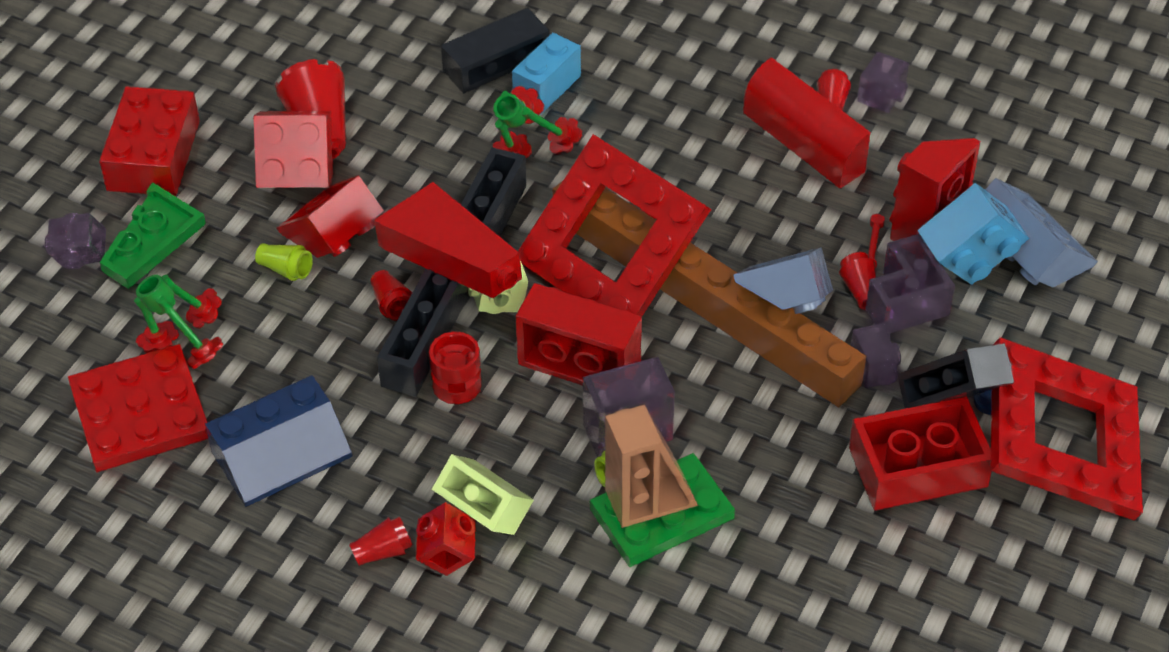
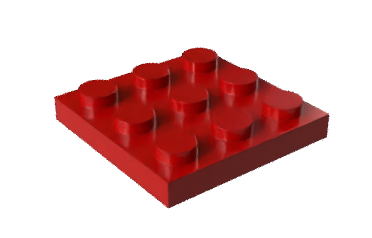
M180 344L67 376L96 472L208 439L205 426L207 420Z

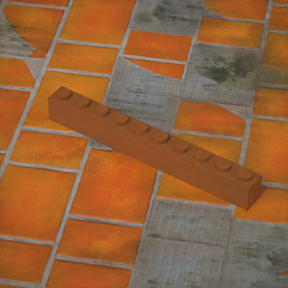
M560 182L557 186L553 188V195L555 194V192L557 191L562 182ZM605 188L576 234L626 267L656 220ZM690 242L660 290L838 408L862 386L866 355L801 313L795 314L793 308L782 310L739 285L734 279L736 271Z

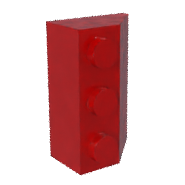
M975 138L926 141L918 145L911 153L907 152L903 155L897 167V171L900 172L899 181L893 193V197L896 200L894 210L890 216V222L892 223L891 240L925 259L932 254L917 230L972 186L981 141Z

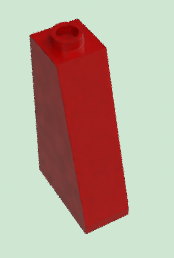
M434 182L374 219L378 245L382 249L486 296L494 298L503 291L515 286L522 279L519 252Z

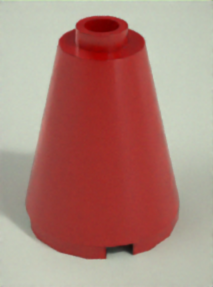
M317 59L296 63L281 73L282 80L279 84L276 81L277 96L286 111H331L332 159H334L346 147L345 77L341 66L328 60L329 65L318 64Z

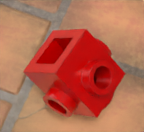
M446 502L424 514L418 519L416 528V560L445 576L474 560L476 520Z

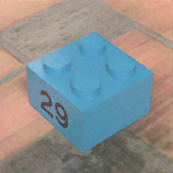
M974 183L917 230L937 261L971 285L987 277L991 273L992 268L1005 258L1017 253L1021 245L1030 239L1009 208L977 183Z

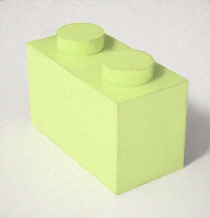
M452 454L432 488L437 494L491 531L512 535L516 533L534 501L476 460Z

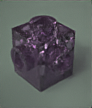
M69 213L62 218L50 219L48 234L45 237L46 251L62 267L68 269H79L83 265L100 262L105 255L106 228L90 213Z

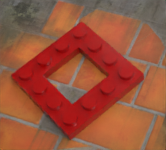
M593 134L519 248L520 261L524 266L563 292L592 299L598 303L643 316L711 209ZM606 187L657 219L617 282L566 249Z
M999 337L993 345L1005 343L1012 366L1014 383L993 389L991 393V471L1113 514L1136 520L1143 513L1137 386ZM1035 392L1096 413L1097 464L1035 443Z

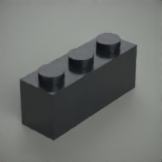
M527 7L442 44V69L464 94L511 73L515 67L550 36L549 29Z
M1005 343L965 349L897 374L905 409L966 396L969 398L1014 383L1012 366Z

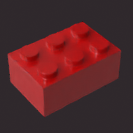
M125 86L99 160L106 191L147 194V190L153 182L172 195H177L200 123L194 91Z
M537 283L533 284L516 314L518 365L624 399L641 366L642 316L627 310H620L598 303L592 299L562 292L557 288L546 287Z
M967 396L853 419L849 450L874 511L987 488L989 486L992 473L991 449Z

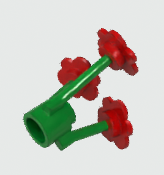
M517 86L513 88L511 93L503 91L494 104V114L499 118L495 123V127L500 130L502 135L500 141L493 144V148L517 153L528 158L532 153V148L527 143V136L525 134L516 135L514 132L509 131L508 128L535 122L550 131L548 140L551 141L550 151L552 153L560 154L562 151L569 153L573 149V144L581 139L582 131L577 127L578 121L575 118L568 120L565 117H560L556 120L555 124H552L539 116L544 110V103L538 99V91L533 88L526 90L522 86Z
M158 274L147 277L138 285L136 289L137 297L134 299L148 325L144 333L136 338L137 345L142 347L145 353L172 346V341L179 337V332L175 329L174 322L194 346L190 352L192 356L186 362L187 365L192 369H196L201 364L209 362L224 345L221 338L217 336L212 340L206 338L201 341L173 308L176 302L174 295L176 294L190 304L186 320L192 323L195 328L200 329L205 323L211 324L218 317V308L222 304V299L217 296V292L209 288L202 295L194 297L176 285L167 274L162 277ZM152 312H156L158 315L166 313L173 322L164 321L156 323Z

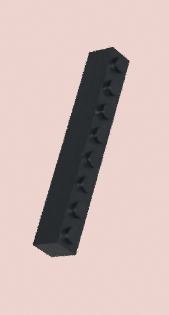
M492 147L461 203L464 208L498 236H501L527 186L526 156ZM425 269L377 357L381 387L414 397L417 396L431 370L429 358L430 345L437 337L444 333H449L453 328L469 297L468 287Z

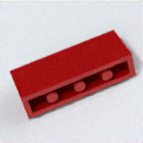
M771 57L757 69L747 85L744 95L743 113L839 189L864 174L871 132Z

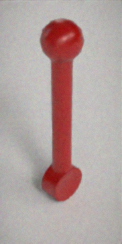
M873 214L870 218L872 234L868 256L874 260L875 269L877 267L875 254L879 230L884 226L885 222L884 216L880 214Z

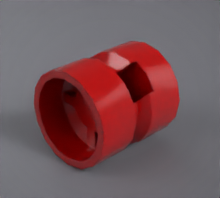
M453 331L440 335L432 342L429 350L434 394L441 401L448 404L467 403L476 398L482 386L478 342L472 336L463 332Z

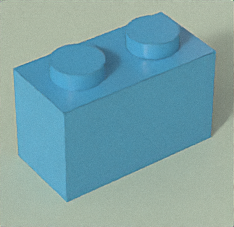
M552 33L512 70L513 88L522 86L526 90L530 88L536 89L538 91V99L544 103V112L581 76V46Z

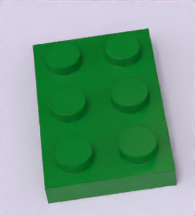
M694 453L676 461L686 478L698 506L622 528L607 493L590 499V511L629 568L734 519V507Z

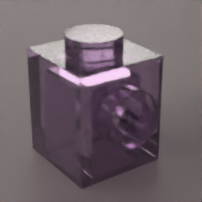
M877 51L860 76L857 102L889 113L896 101L901 102L905 97L908 88L906 80L909 63Z

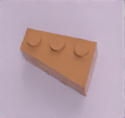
M645 405L631 409H621L605 416V491L622 528L698 506L679 464Z

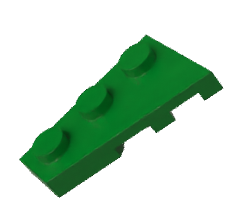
M153 182L147 190L148 196L143 204L137 205L132 212L133 219L126 230L119 232L100 261L102 272L127 289L206 225L203 213Z

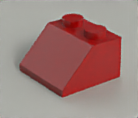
M358 175L326 187L276 229L281 235L295 244L304 246L307 251H310L317 258L328 254L336 257L351 246L349 239L355 234L361 236L375 226L373 219L384 210Z

